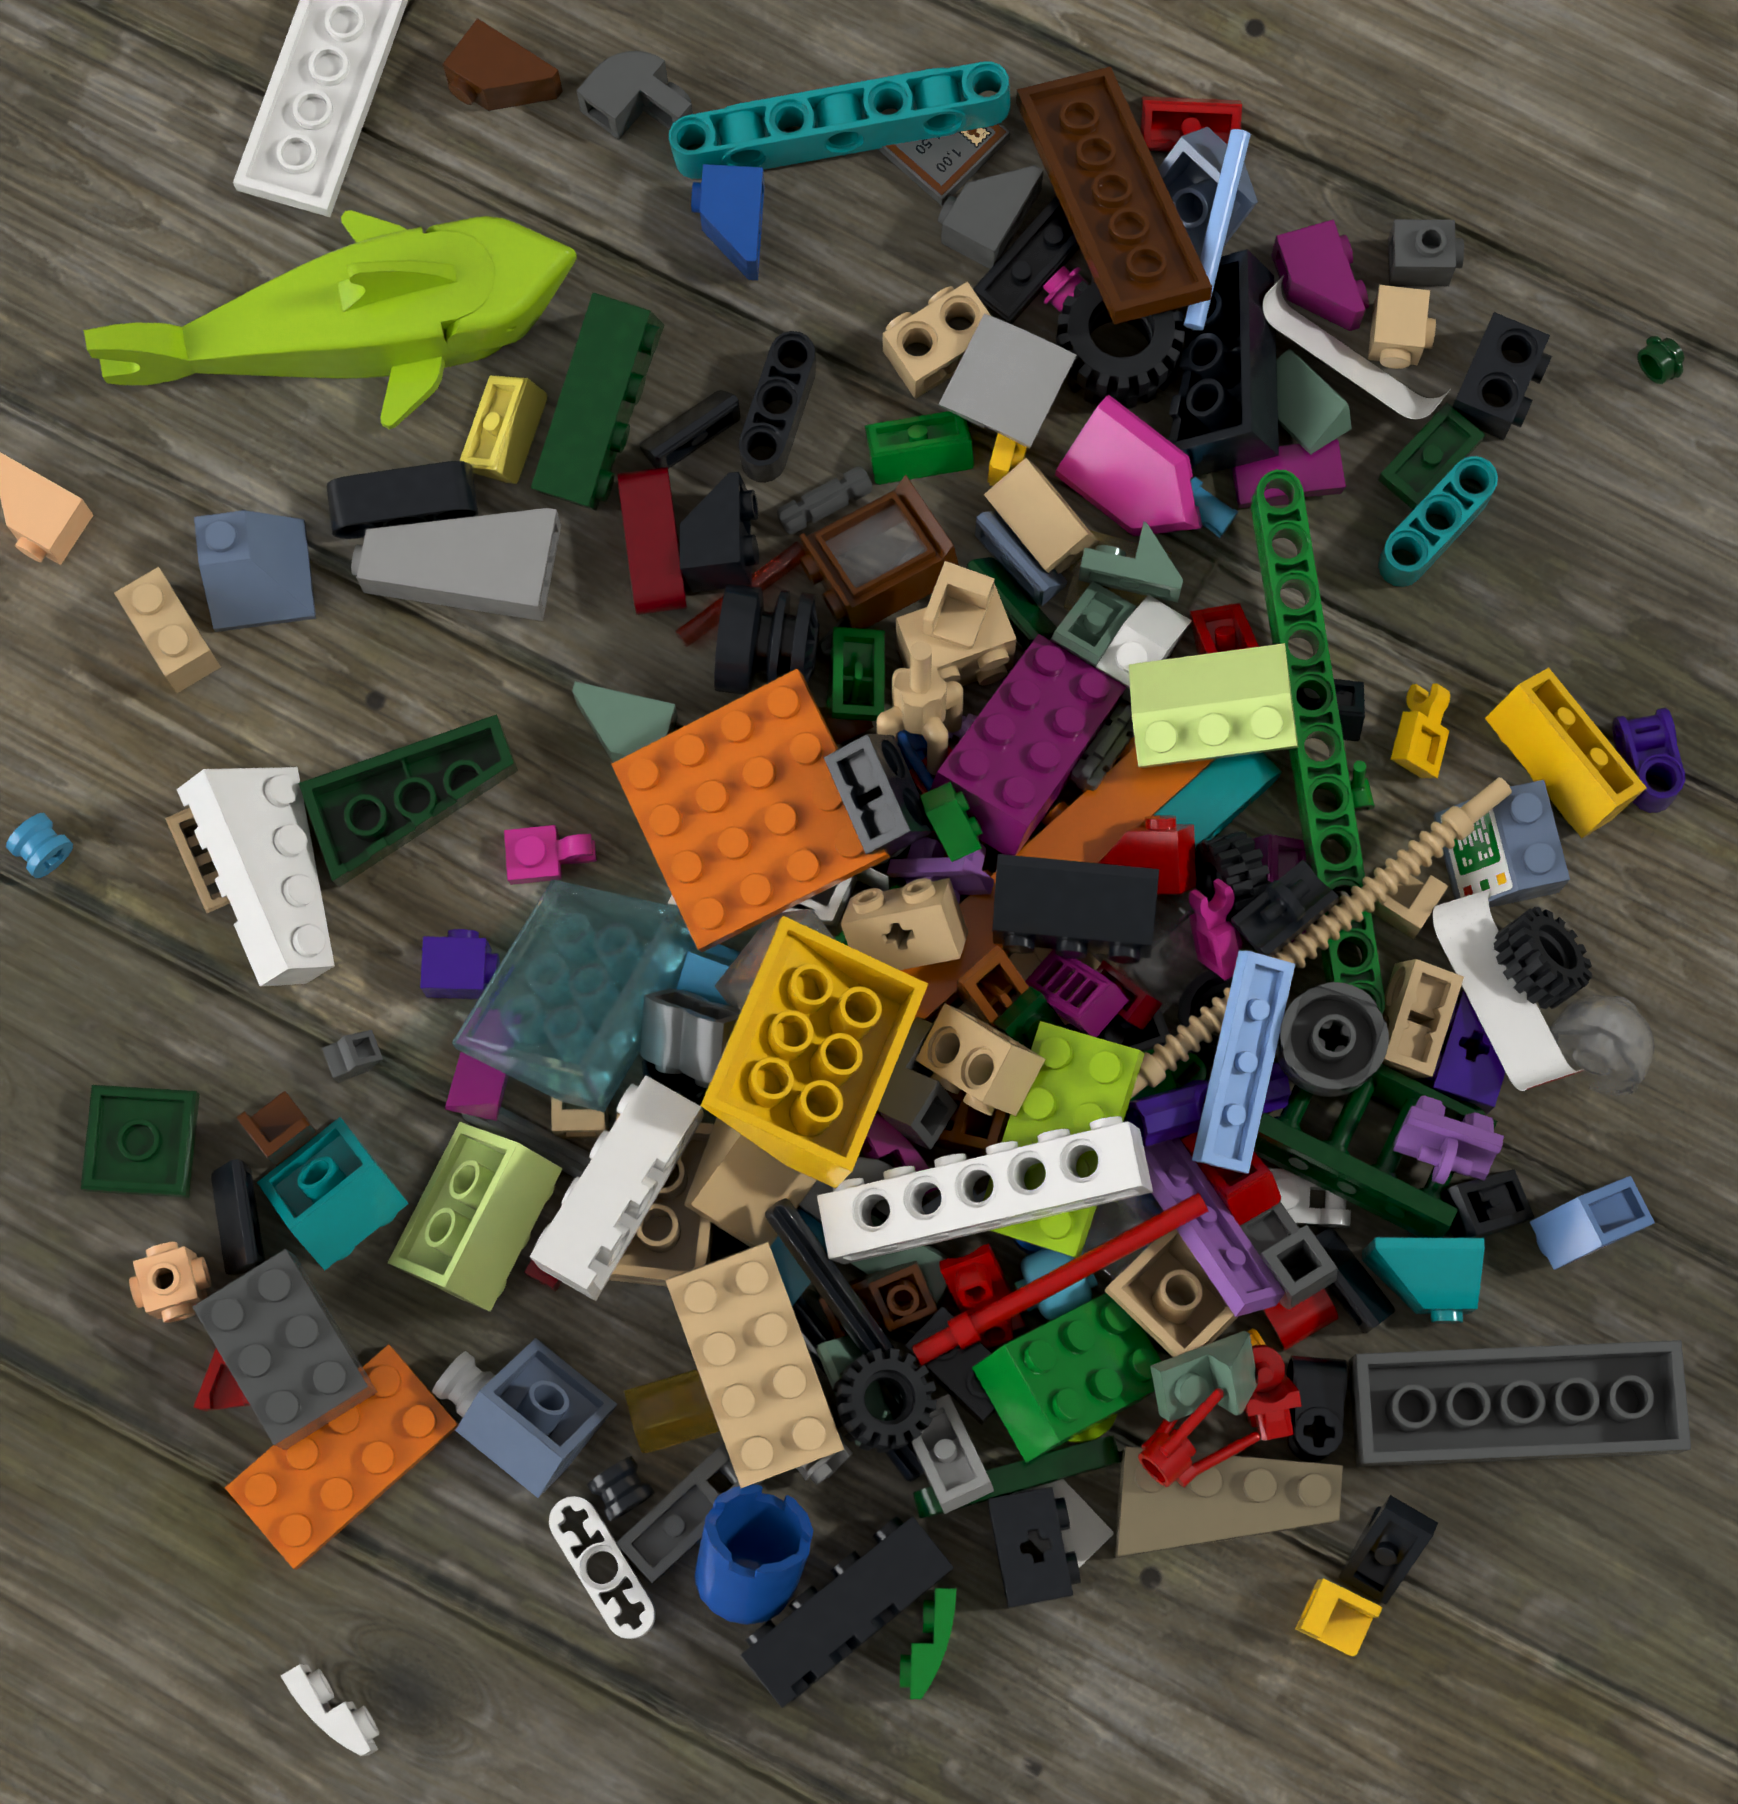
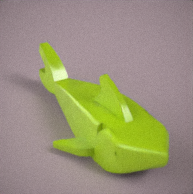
M348 210L341 216V221L355 241L354 244L326 253L302 264L182 327L166 323H125L83 331L87 351L91 358L100 360L102 377L108 384L152 385L178 380L195 373L303 378H371L390 376L380 416L382 426L390 430L398 426L438 389L442 381L444 368L487 358L503 346L515 343L524 337L539 320L575 264L577 255L573 248L504 218L489 216L473 217L430 226L424 233L422 227L405 229L400 225Z

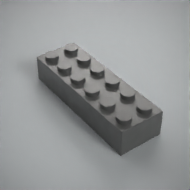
M1682 1340L1355 1354L1349 1359L1356 1467L1678 1454L1691 1450Z

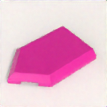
M1110 395L1106 396L1097 406L1057 467L1055 476L1132 536L1141 535L1144 521L1147 522L1154 534L1200 529L1202 522L1199 507L1195 506L1190 480L1193 474L1189 456Z

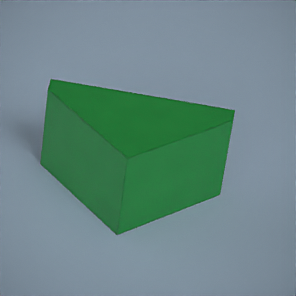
M833 627L826 703L831 718L877 721L878 715L884 712L885 630Z

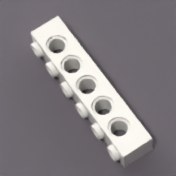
M1120 1116L1107 1117L1091 1122V1130L1070 1135L1069 1129H1057L1039 1134L1037 1136L1039 1143L1018 1147V1142L1016 1141L1002 1142L986 1147L987 1155L967 1160L966 1154H952L935 1159L934 1168L918 1172L915 1171L914 1166H903L884 1171V1180L865 1184L863 1178L844 1180L836 1189L833 1188V1192L817 1195L828 1259L841 1264H848L1152 1193L1153 1189L1140 1129L1129 1121L1123 1122ZM1087 1151H1096L1098 1155L1097 1169L1092 1175L1080 1178L1076 1171L1078 1158ZM1043 1163L1046 1170L1044 1182L1038 1188L1028 1190L1024 1183L1027 1169L1033 1164ZM990 1175L994 1184L992 1194L985 1201L976 1202L973 1197L975 1182L982 1176ZM938 1187L942 1196L941 1204L935 1212L925 1214L922 1209V1198L928 1190ZM886 1199L890 1206L889 1217L882 1225L875 1227L871 1221L872 1208L877 1202Z

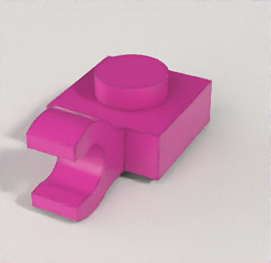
M556 825L504 830L507 880L510 885L562 880V864L597 861L595 840H592L591 834L571 835L559 840Z
M1218 878L1213 881L1215 895L1210 902H1208L1206 896L1196 889L1190 891L1189 903L1195 913L1189 916L1197 960L1222 979L1227 980L1233 977L1238 952L1242 949V940L1239 932L1231 922L1226 921V917L1234 904V892L1229 885Z

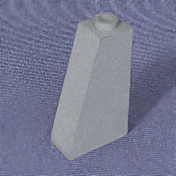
M541 508L366 529L363 545H356L354 548L351 572L352 575H357L356 578L363 593L543 621L561 523L557 509Z

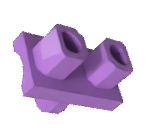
M923 837L911 844L906 859H890L887 870L889 876L892 878L901 877L907 884L923 878L930 879L931 881L950 878L958 903L960 895L991 894L994 879L982 870L986 847L982 844V849L951 862L949 856L944 857L945 849L942 844L937 840Z
M1425 1095L1421 1096L1417 1104L1411 1106L1395 1138L1393 1151L1434 1165L1432 1181L1442 1185L1447 1181L1451 1171L1485 1181L1494 1158L1502 1149L1504 1139L1503 1135L1494 1133L1493 1118L1474 1112L1466 1114L1463 1121L1460 1122L1444 1116L1446 1107L1442 1104V1101Z

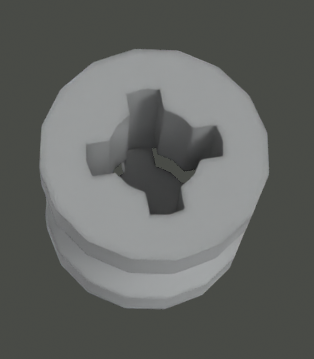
M465 1351L445 1370L435 1384L432 1393L441 1400L449 1399L456 1405V1412L464 1417L479 1390L495 1374L491 1371L482 1372L476 1367L475 1358Z

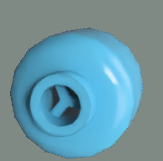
M1046 1248L1022 1259L1020 1266L1024 1279L1015 1282L1016 1288L1019 1289L1075 1258ZM1094 1274L1028 1308L1027 1311L1038 1308L1045 1319L1052 1321L1091 1301V1288L1098 1285Z

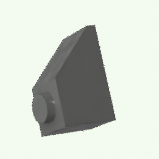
M1033 165L967 182L958 198L951 195L947 199L939 214L938 222L942 224L941 243L991 269L1004 254L1041 192L1043 169Z

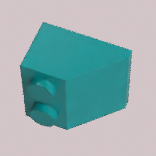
M341 1117L337 1118L257 1182L289 1230L324 1271L336 1261L346 1258L356 1245L379 1227L390 1223L397 1213L409 1204Z

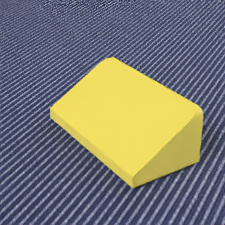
M490 375L460 461L470 463L475 474L505 483L517 484L547 401V393L528 378Z

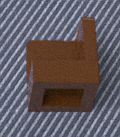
M286 1091L278 1095L253 1116L244 1111L236 1117L265 1156L276 1166L319 1134Z

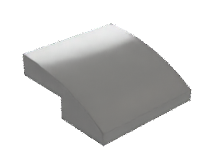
M984 313L938 406L982 428L987 427L1030 449L1077 355L1026 330Z

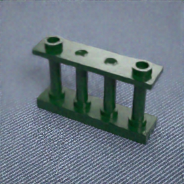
M1328 1032L1324 1036L1318 1035L1319 1038L1325 1041V1049L1333 1052L1337 1046H1344L1337 1040L1336 1036ZM1381 1064L1377 1071L1361 1087L1349 1093L1328 1140L1320 1141L1301 1131L1299 1124L1313 1094L1294 1085L1288 1099V1105L1283 1108L1280 1116L1272 1117L1263 1113L1254 1152L1257 1156L1421 1238H1442L1450 1228L1458 1211L1457 1208L1447 1204L1443 1198L1454 1172H1450L1447 1181L1442 1185L1432 1181L1433 1166L1424 1188L1420 1189L1399 1180L1395 1172L1404 1154L1393 1151L1395 1138L1411 1106H1415L1423 1095L1442 1101V1104L1446 1107L1444 1116L1460 1122L1463 1121L1466 1114L1474 1112L1485 1116L1486 1114L1475 1104L1465 1101L1458 1102ZM1371 1096L1400 1109V1112L1376 1164L1369 1165L1350 1156L1347 1148ZM1493 1119L1495 1128L1498 1121Z

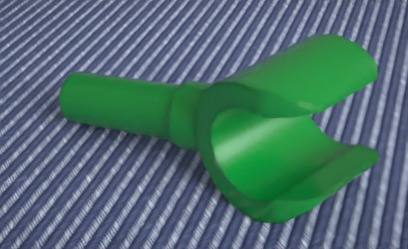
M1361 760L1354 763L1350 780L1354 809L1366 807L1367 810H1371L1375 805L1369 780L1365 778L1366 763Z

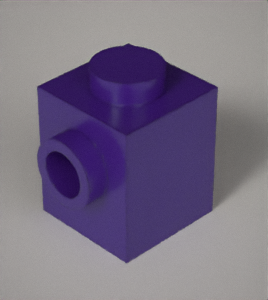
M449 930L447 937L423 936L420 988L427 998L489 999L490 985H498L499 954L491 953L492 948L487 939L479 938V932L474 930Z

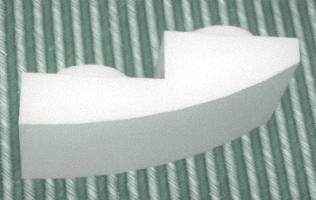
M299 1664L280 1675L301 1708L331 1738L360 1756H367L378 1750L373 1738L379 1735V1731L365 1706L356 1709L353 1702H343L331 1709L328 1701L334 1698V1693L320 1669L312 1672L308 1665Z

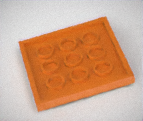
M798 669L611 764L694 943L701 952L890 858L887 852L865 854L824 760L825 756L835 752L838 748L802 673Z

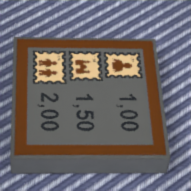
M999 123L994 126L960 131L949 136L886 145L877 150L937 203L943 206L951 195H954L1010 140V131Z

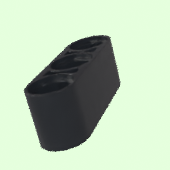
M788 331L774 339L740 436L739 452L743 471L750 479L756 482L766 483L773 481L785 469L815 379V348L810 338L801 332ZM792 354L799 355L806 360L803 365L797 368H787L781 364V361L786 356ZM775 400H784L790 404V408L781 414H772L765 409L767 404ZM761 445L769 446L776 451L771 458L766 460H756L750 455L754 448Z
M447 461L344 476L329 481L326 486L332 535L340 539L365 538L366 529L478 516L472 465L464 461Z

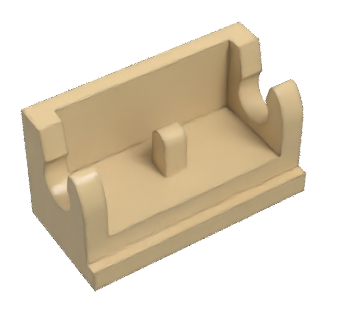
M1027 458L984 494L1048 573L1053 569L1058 574L1063 572L1083 556L1084 548L1093 549L1099 544V541L1041 470Z

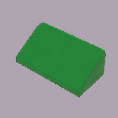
M950 411L864 425L873 477L876 484L899 482L905 475L911 480L970 470L974 466L972 440L967 421Z

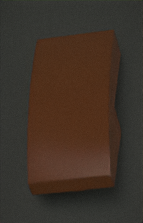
M917 1261L890 1267L848 1282L881 1329L887 1327L889 1332L938 1311L936 1302ZM819 1293V1301L836 1339L849 1335Z

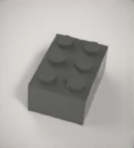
M284 1249L192 1306L274 1446L284 1450L288 1449L377 1393L376 1388L298 1258L287 1249Z

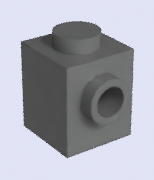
M1394 219L1388 237L1389 286H1449L1455 269L1462 268L1464 261L1463 238H1455V220Z

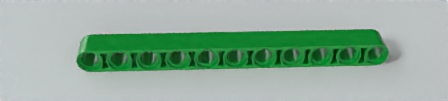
M1276 469L1268 472L1261 478L1251 498V513L1272 645L1285 643L1298 740V748L1289 749L1306 860L1316 876L1333 891H1343L1351 896L1352 886L1363 887L1362 879L1365 877L1304 492L1300 480L1293 473L1287 470ZM1271 488L1282 490L1289 499V505L1284 508H1275L1269 505L1265 499L1264 492ZM1278 538H1286L1292 541L1296 546L1297 556L1290 559L1278 556L1274 552L1272 541ZM1285 588L1299 590L1304 596L1305 606L1299 609L1287 607L1281 600L1280 591ZM1293 638L1307 640L1312 646L1313 657L1306 660L1294 657L1288 648V641ZM1302 688H1310L1316 691L1321 699V708L1317 710L1302 708L1297 701L1296 691ZM1311 738L1322 740L1329 749L1328 760L1315 761L1311 759L1304 749L1305 740ZM1326 789L1331 791L1337 800L1336 811L1331 813L1320 811L1312 800L1314 790ZM1328 839L1339 842L1345 850L1344 862L1332 864L1326 861L1321 853L1322 841ZM1364 911L1362 912L1363 920L1361 922L1352 920L1350 931L1347 932L1341 929L1339 931V940L1335 941L1330 938L1328 939L1329 947L1326 950L1321 949L1326 983H1346L1363 990L1371 996L1383 1014L1385 1010V996L1372 915ZM1344 941L1351 942L1360 949L1362 960L1358 967H1348L1342 964L1337 955L1339 943Z

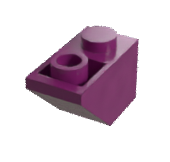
M1334 219L1277 235L1271 256L1279 279L1284 275L1281 285L1286 299L1348 331L1359 329L1365 309L1369 308L1368 293L1361 279L1355 281L1350 264L1353 263L1351 244L1345 234L1339 236Z

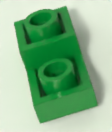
M935 1588L934 1600L923 1601V1633H933V1644L912 1643L911 1654H900L899 1688H910V1699H922L941 1665L952 1631L957 1589Z

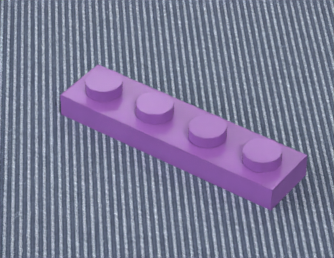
M1179 1137L1144 1147L1153 1189L1152 1194L1163 1210L1178 1204L1198 1192L1204 1200L1209 1212L1176 1230L1234 1316L1238 1317L1276 1306L1285 1294V1291L1261 1259V1256L1197 1163L1192 1161V1156Z

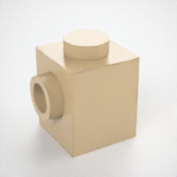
M1379 285L1373 303L1368 360L1380 361L1381 365L1393 369H1402L1410 365L1418 366L1424 348L1432 349L1435 337L1436 319L1428 318L1430 290Z

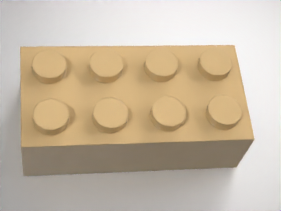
M768 1241L665 1280L741 1488L844 1450Z

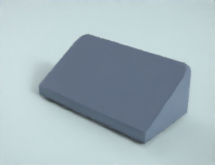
M997 511L982 512L976 517V538L1038 606L1041 605L1042 607L1066 587L1068 582L1061 573L1058 574L1055 569L1049 573L1046 572Z

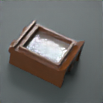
M907 475L903 477L895 490L807 537L804 533L800 535L806 555L799 558V561L807 578L813 586L821 582L826 590L822 596L831 615L836 621L844 617L850 628L866 629L933 593L945 561L959 566L954 544Z

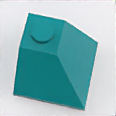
M1375 1237L1362 1250V1261L1416 1314H1431V1323H1463V1314H1471L1478 1309L1485 1250L1484 1238Z

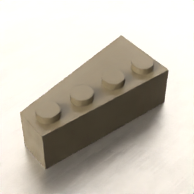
M1125 1446L1121 1454L1122 1462L1120 1467L1114 1559L1337 1522L1340 1520L1343 1465L1232 1456L1197 1475L1185 1488L1177 1481L1171 1486L1165 1487L1154 1480L1140 1463L1138 1454L1143 1449ZM1196 1453L1191 1458L1192 1464L1210 1454Z

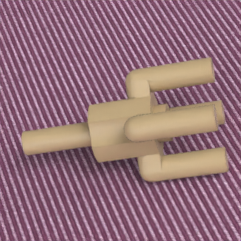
M914 643L910 649V668H899L894 671L892 675V708L878 715L877 734L894 735L897 744L898 732L902 730L912 734H922L927 742V770L930 774L936 776L937 771L948 757V732H957L962 727L963 687L956 681L945 682L940 677L937 667L932 665V648L928 643Z

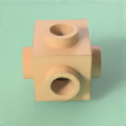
M168 1242L150 1247L146 1250V1258L133 1261L136 1276L129 1278V1284L137 1308L144 1307L147 1314L157 1319L163 1318L164 1323L176 1322L194 1316L195 1311L192 1306L208 1297L206 1288L211 1287V1278L204 1257H197L195 1252L185 1246L178 1248L177 1242ZM172 1272L174 1275L173 1283L168 1288L162 1289L159 1276Z

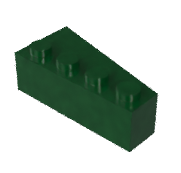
M592 293L531 485L533 490L595 511L600 501L606 502L608 500L615 478V473L611 472L617 453L621 454L626 446L630 432V424L628 423L635 405L638 404L642 396L646 375L665 326L651 310Z
M496 714L298 784L332 882L341 887L513 775L518 769L503 726Z

